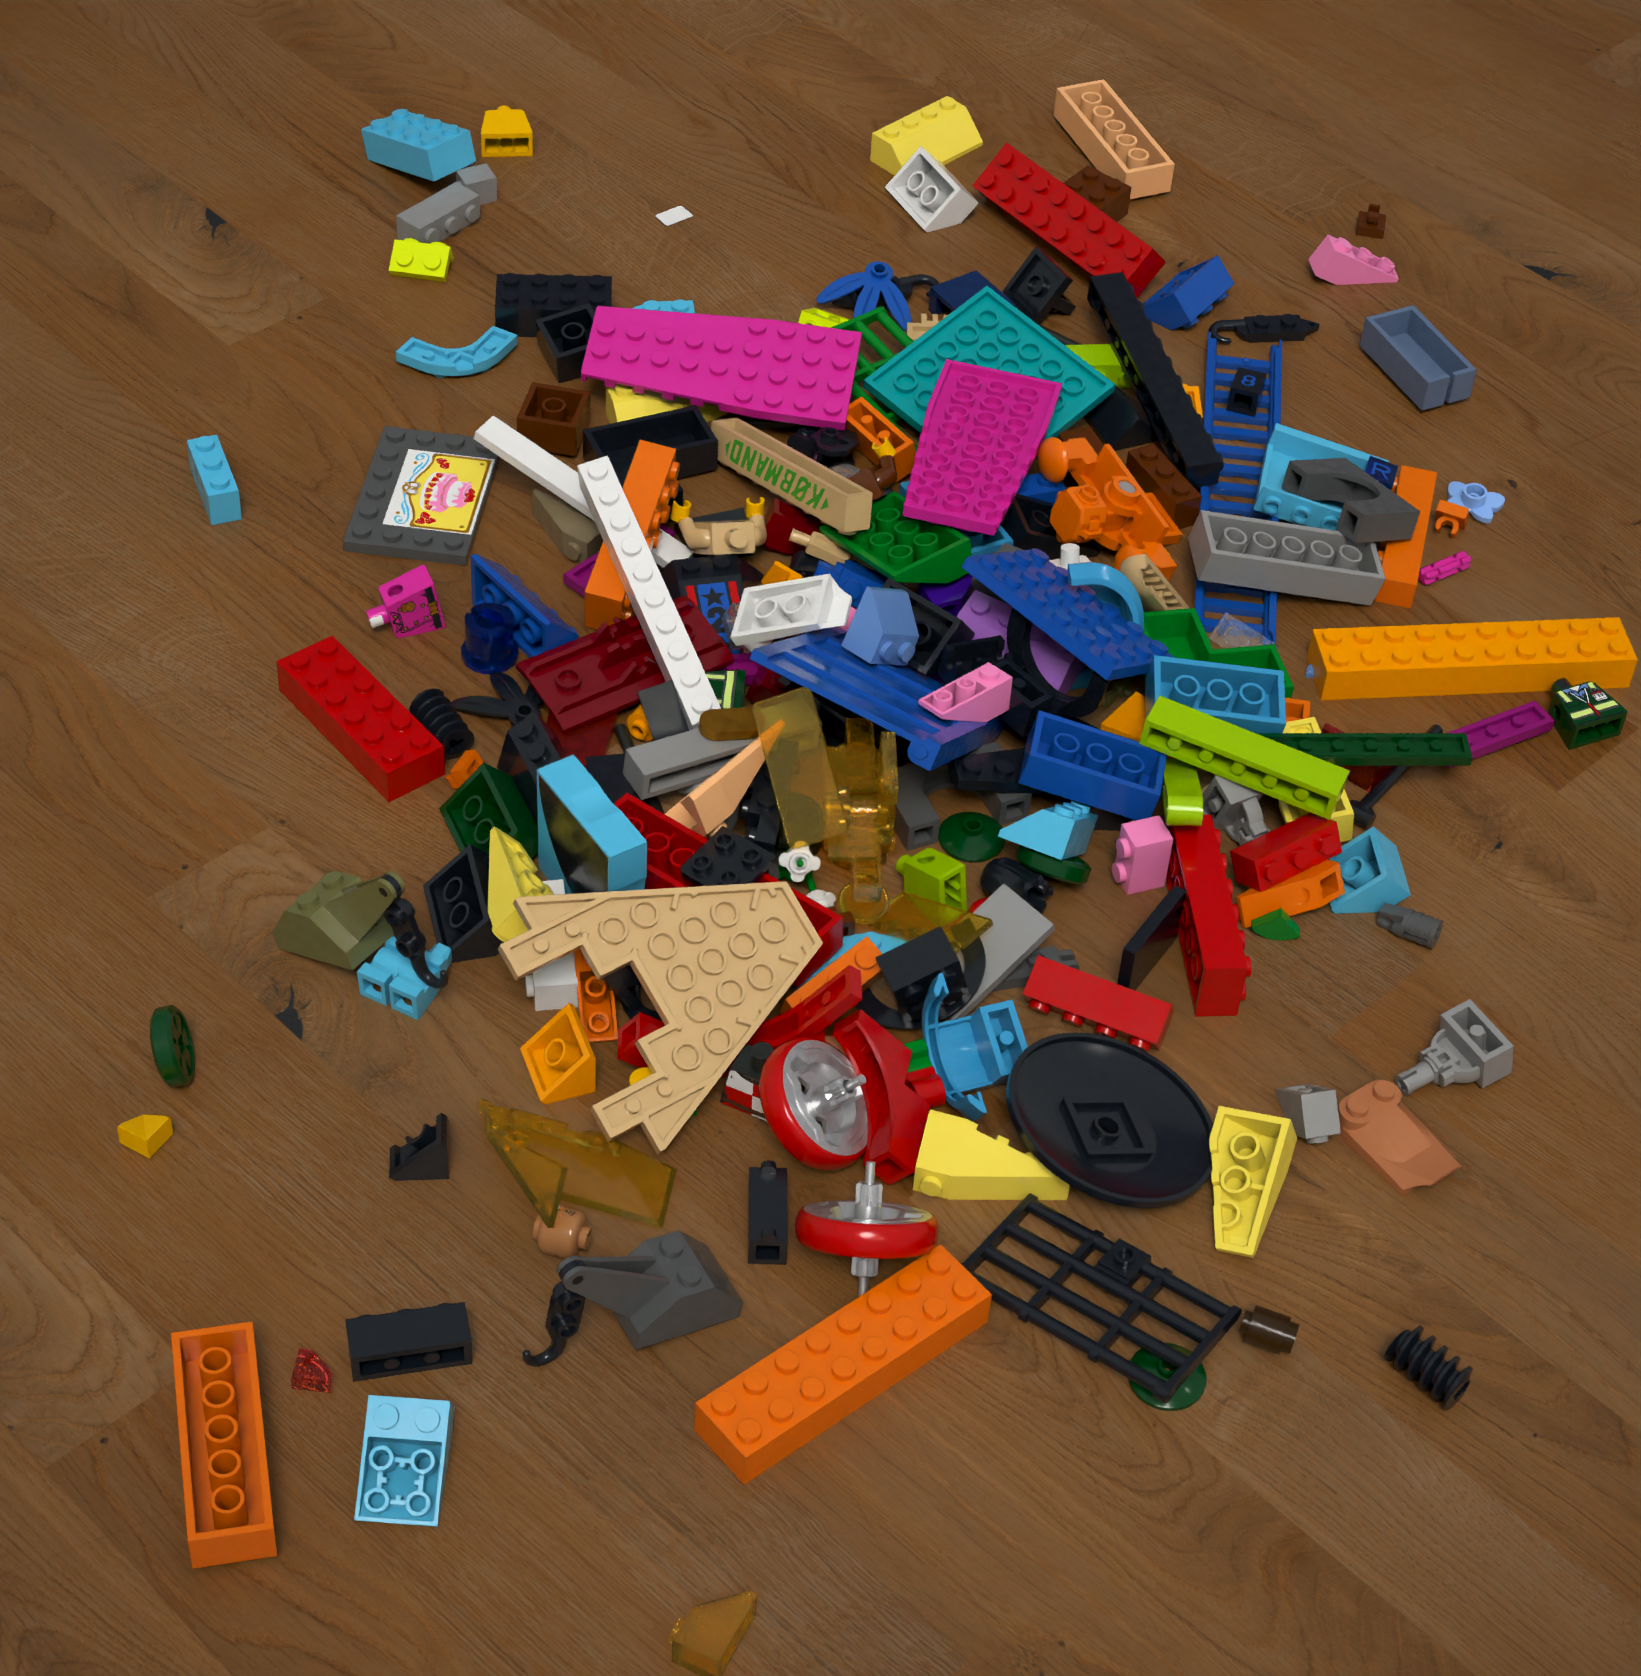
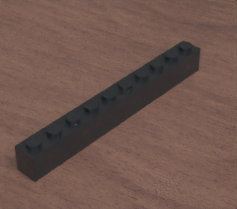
M1123 272L1090 276L1087 300L1169 461L1194 488L1218 484L1220 471L1224 467L1222 455L1217 453L1211 434L1206 432L1201 415L1196 413L1191 396L1186 394L1181 377L1176 375L1171 358L1165 354L1161 339L1157 338L1153 331L1151 320L1147 319L1141 301H1138L1134 294L1133 285L1128 283Z

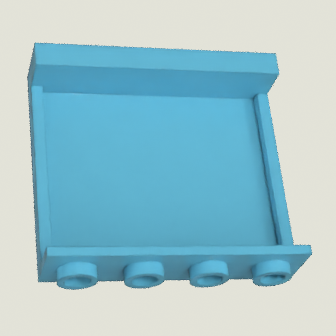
M1276 423L1266 444L1253 510L1297 525L1338 531L1336 528L1344 503L1331 500L1312 501L1282 489L1289 461L1346 458L1381 483L1384 477L1382 472L1375 469V473H1371L1374 462L1388 467L1389 460ZM1376 466V468L1387 471V468L1383 466Z

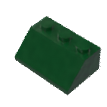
M484 762L439 808L460 852L469 844H472L489 854L490 830L495 826L520 842L531 859L538 853V827L512 776Z

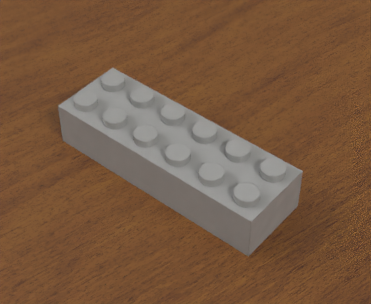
M1201 510L1188 535L1197 578L1200 581L1371 606L1386 579L1375 542L1354 543L1341 532Z

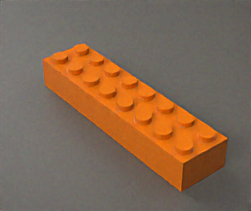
M940 1244L930 1253L924 1254L695 1402L694 1431L745 1485L988 1322L992 1294Z

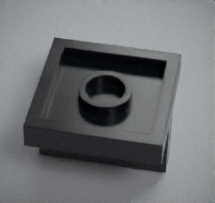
M1035 246L1002 291L1027 317L1038 324L1042 323L1050 311L1056 314L1058 311L1070 315L1076 308L1063 294L1073 279L1043 249Z

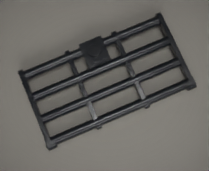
M1031 1193L964 1263H961L992 1294V1301L1017 1314L1019 1320L1024 1323L1031 1322L1087 1354L1088 1359L1094 1363L1099 1361L1153 1392L1152 1396L1165 1404L1171 1400L1180 1386L1235 1324L1242 1312V1309L1238 1306L1233 1305L1231 1307L1174 1276L1173 1271L1166 1267L1162 1269L1151 1263V1255L1120 1238L1114 1243L1105 1238L1104 1233L1099 1230L1093 1231L1038 1201V1197ZM1030 1213L1083 1243L1073 1254H1070L1019 1226V1224ZM1008 1236L1061 1267L1051 1278H1048L998 1250L997 1247ZM1094 1250H1097L1104 1255L1095 1267L1084 1262ZM984 1260H987L1039 1291L1027 1303L976 1274L974 1271ZM1074 1273L1130 1304V1306L1118 1317L1062 1286V1284ZM1141 1276H1144L1152 1282L1142 1293L1131 1288ZM1163 1288H1166L1220 1318V1321L1211 1331H1208L1153 1299ZM1052 1297L1109 1330L1096 1342L1041 1311L1040 1308ZM1141 1312H1144L1198 1342L1199 1345L1187 1356L1132 1325V1322ZM1121 1336L1178 1369L1166 1382L1109 1348Z

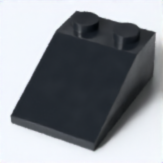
M1016 494L1000 524L1013 539V546L1022 550L1036 548L1049 556L1048 560L1060 559V551L1063 544L1057 540L1056 531L1050 523L1051 509L1054 503ZM1094 539L1086 543H1077L1080 547L1079 555L1089 558L1096 557L1100 553Z

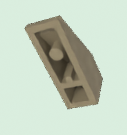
M537 488L532 491V514L562 555L572 561L582 563L600 551L603 539L595 521L573 506Z

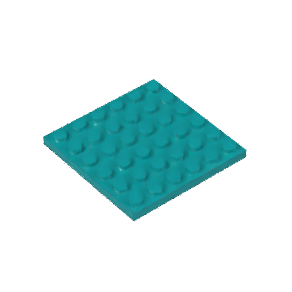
M985 286L864 379V388L921 434L927 406L946 359L1063 383L1061 395L1045 440L1050 437L1057 438L1061 432L1070 428L1111 395L1115 389V384L988 286Z

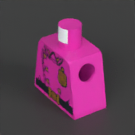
M425 564L381 585L378 591L382 605L365 610L372 629L389 623L397 638L446 628L435 586Z

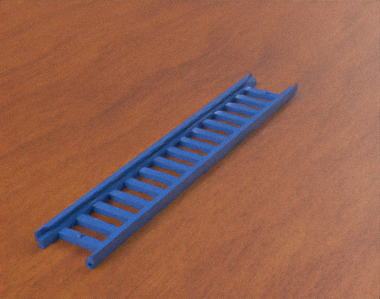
M1208 332L1203 426L1206 432L1211 434L1212 439L1244 440L1249 443L1267 444L1275 424H1281L1282 340H1279V345H1272L1270 347L1269 361L1246 357L1238 358L1217 355V339L1211 338V332ZM1238 367L1269 374V378H1266L1264 391H1268V396H1262L1258 407L1268 409V413L1257 412L1255 417L1227 411L1224 408H1215L1214 403L1228 404L1230 391L1215 390V385L1231 387L1235 374L1217 373L1216 368L1237 370ZM1214 421L1267 426V431L1215 426L1213 423ZM1213 444L1217 453L1222 455V458L1263 462L1265 449ZM1224 463L1223 470L1220 471L1219 476H1237L1250 480H1259L1262 467ZM1218 481V484L1200 487L1199 493L1202 495L1199 513L1201 510L1279 522L1277 517L1253 510L1254 504L1210 499V494L1255 499L1258 488L1256 485ZM1195 570L1194 608L1205 632L1262 639V645L1276 644L1277 592L1200 581ZM1206 591L1226 594L1238 593L1243 596L1263 598V604L1206 598ZM1205 612L1262 618V624L1205 618Z

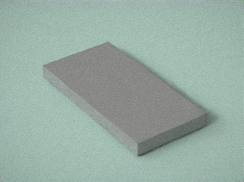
M1002 884L958 926L960 927L970 921L972 922L985 950L986 968L981 985L973 998L959 1012L948 1018L949 1021L965 1017L1055 931L1052 922L1005 884ZM951 933L947 938L960 961L964 974V956L953 936L954 934Z

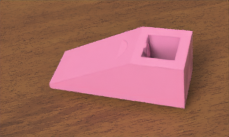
M1327 235L1308 259L1315 276L1335 285L1394 283L1399 280L1394 269L1395 265L1391 260L1386 257L1379 258L1364 247L1359 249L1342 237L1337 239Z
M988 662L920 698L918 704L944 720L988 722L1009 710L1013 677Z

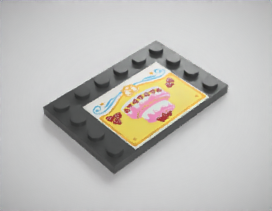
M384 426L343 539V551L467 566L501 457L474 440V437Z

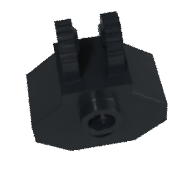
M803 427L796 431L795 434L790 435L787 440L789 447L842 476L854 468L855 461L850 451L858 448L860 443L856 432L846 428L845 431L831 427L820 428L818 431Z

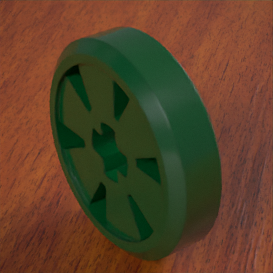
M1022 845L1019 846L1016 854L1019 863L1025 867L1071 884L1081 885L1087 883L1092 870L1086 861L1077 856L1059 860Z
M175 1005L158 1007L154 1010L150 1019V1042L157 1070L162 1080L171 1088L189 1085L195 1072V1053L188 1023L183 1013Z

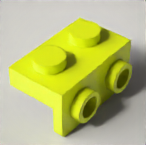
M405 238L404 240L395 239L389 273L393 276L446 282L449 263H453L454 259L451 247L441 242L428 244L420 243L412 238Z

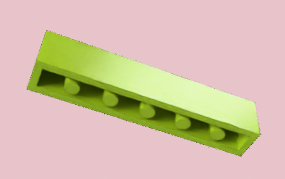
M1160 695L1145 720L1139 742L1143 746L1330 820L1338 804L1350 772L1347 769Z

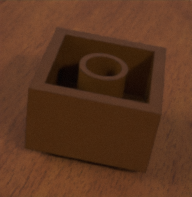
M1086 166L1063 183L1116 222L1128 214L1131 186L1098 171L1096 168Z
M532 382L517 416V432L547 452L576 456L583 440V429L588 428L591 420L590 391Z

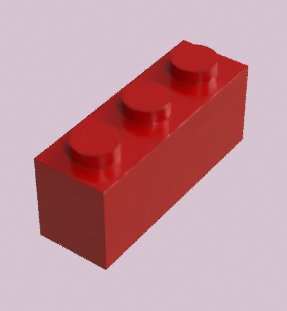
M1310 812L1231 850L1230 855L1236 882L1262 892L1342 853L1337 822Z

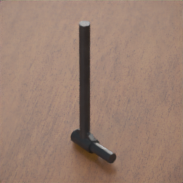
M1434 724L1426 733H1443V729L1441 726ZM1393 766L1360 802L1349 800L1354 811V824L1366 830L1370 829L1376 818L1372 808L1411 766Z

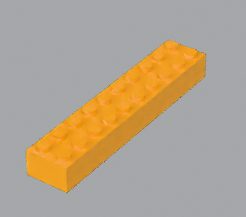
M1620 617L1313 629L1307 653V660L1309 665L1312 664L1314 670L1313 679L1321 701L1551 691L1552 685L1561 678H1566L1572 686L1590 681L1596 683L1602 689L1629 688L1638 661Z

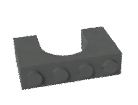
M1331 458L1289 461L1282 489L1312 501L1331 500L1344 503L1336 529L1354 543L1412 539L1420 511L1348 459Z
M996 741L982 745L965 755L1002 751L1003 749ZM950 762L931 771L913 763L876 773L874 798L880 807H889V816H886L906 851L938 842L940 818L927 799V796L937 790L955 788L948 768ZM966 790L982 800L992 817L1000 825L1019 821L1029 816L1031 793Z

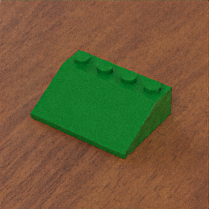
M895 491L872 501L870 529L859 530L854 535H844L831 525L824 524L819 527L822 534L896 582L950 583L968 574L962 568V565L967 556H972L970 539L950 526L934 525L927 521L903 516V505L906 498Z

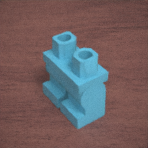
M392 936L385 942V946L378 950L370 964L365 962L357 971L360 995L385 1006L391 1002L392 1009L419 1020L442 988L435 989L430 987L416 975L410 959L404 957L397 950L395 945L397 940ZM441 943L435 944L429 952L425 951L427 966L437 978H440V971L445 970L447 972V968L452 961L450 947ZM374 984L381 986V992L373 988ZM405 997L412 1001V1006L404 1002Z

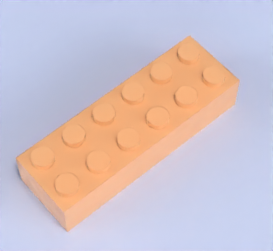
M1104 79L1057 88L1054 107L1055 118L1098 171L1131 186L1130 200L1171 191L1174 162Z

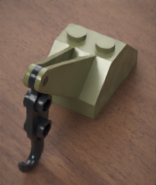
M332 870L325 874L321 881L309 891L301 894L284 911L272 932L280 950L349 970H354L390 937L395 935L397 950L404 957L410 959L413 970L425 984L435 989L444 988L448 984V975L445 970L440 971V978H437L427 966L425 960L426 938L417 925L413 905L408 900L401 898L405 891L403 880L392 871L362 881L358 876Z

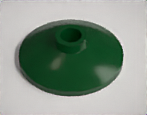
M956 813L946 818L939 827L938 841L941 848L948 855L960 861L979 863L991 860L1001 853L1005 845V839L998 837L999 831L1003 829L1002 826L992 817L982 813Z
M1166 1343L1187 1356L1192 1353L1177 1344ZM1142 1348L1131 1359V1362L1166 1382L1178 1369ZM1200 1363L1166 1404L1153 1397V1392L1129 1378L1128 1382L1134 1394L1145 1404L1159 1410L1178 1411L1192 1406L1201 1398L1206 1387L1207 1378L1204 1366Z

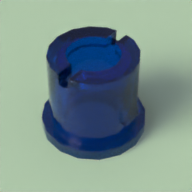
M496 603L475 605L471 608V614L466 613L465 641L461 646V660L466 667L481 674H490L495 671L505 672L513 667L519 658L518 645L513 639L512 613L508 608Z

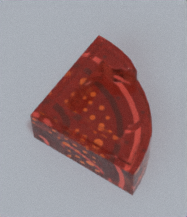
M299 1348L291 1378L292 1389L332 1393L331 1371L318 1358L315 1352Z

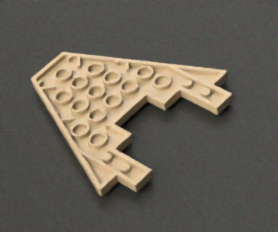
M787 881L518 897L514 900L513 905L528 931L500 944L498 951L516 981L578 949L583 953L598 980L630 964L665 1026L638 1039L635 1043L652 1074L596 1103L590 1108V1111L608 1142L640 1125L656 1154L659 1155L667 1148L823 942Z

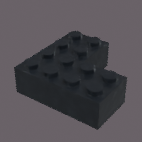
M696 405L583 429V459L585 463L608 455L621 487L624 485L640 440L676 449V462L680 463L677 478L717 469L718 440ZM680 484L676 498H670L668 502L671 508L667 523L673 521L670 517L673 501L683 506V489Z

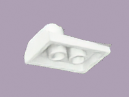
M831 574L744 588L730 638L736 646L744 645L747 650L752 652L755 648L771 644L773 639L846 626L852 604V596L838 586Z

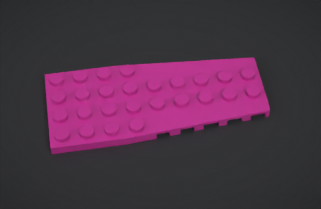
M597 306L581 369V380L583 382H586L587 378L605 381V386L615 388L616 384L633 387V392L644 394L645 390L662 393L663 399L673 401L675 396L690 399V404L704 407L705 402L719 405L720 411L753 418L821 428L831 427L845 431L862 332L761 318Z
M946 359L927 406L902 515L927 521L934 525L941 524L955 527L962 531H974L994 536L1037 456L1041 444L1046 438L1061 395L1063 383Z

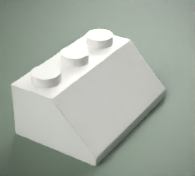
M921 146L885 186L889 193L927 233L961 224L979 204L947 168Z

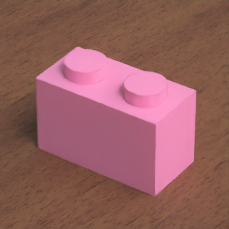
M1159 815L1121 824L1120 836L1116 840L1117 854L1115 863L1112 864V874L1115 881L1121 884L1127 895L1165 886L1173 837Z

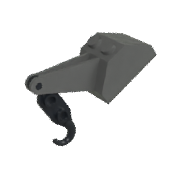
M680 1230L645 1240L627 1257L570 1256L564 1259L556 1269L561 1282L553 1288L545 1328L551 1338V1344L544 1352L535 1356L531 1355L529 1350H524L522 1359L527 1365L534 1367L543 1366L557 1359L566 1348L568 1338L572 1337L579 1330L586 1298L613 1311L635 1350L738 1318L743 1301L708 1246Z

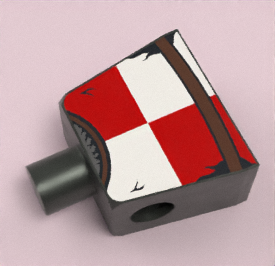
M758 1042L753 1046L749 1044L743 1047L729 1070L720 1098L721 1104L766 1122L767 1120L760 1101L759 1081L764 1062L773 1051V1047L769 1043Z

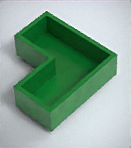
M1195 608L1144 612V634L1150 639L1160 641L1166 645L1168 652L1175 658L1284 671L1285 698H1292L1294 685L1275 644L1213 649Z

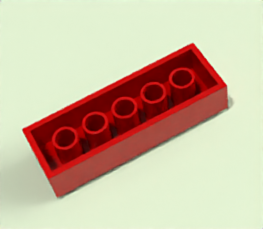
M333 635L276 661L280 692L388 802L445 775L444 746Z
M1203 815L1202 826L1169 825L1168 830L1173 837V844L1166 876V885L1168 892L1175 885L1186 890L1178 930V940L1195 1017L1237 1016L1240 1001H1245L1246 998L1245 978L1251 976V960L1249 956L1244 955L1245 934L1243 930L1238 929L1237 925L1239 910L1238 905L1232 904L1231 900L1233 885L1231 878H1226L1225 874L1227 870L1225 853H1220L1219 828H1214L1212 815Z

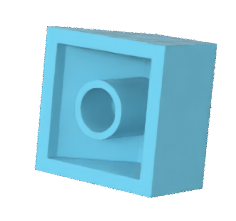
M1374 826L1341 846L1342 853L1329 859L1340 863L1345 894L1329 902L1331 910L1335 914L1379 912L1384 903L1396 905L1411 895L1397 846Z

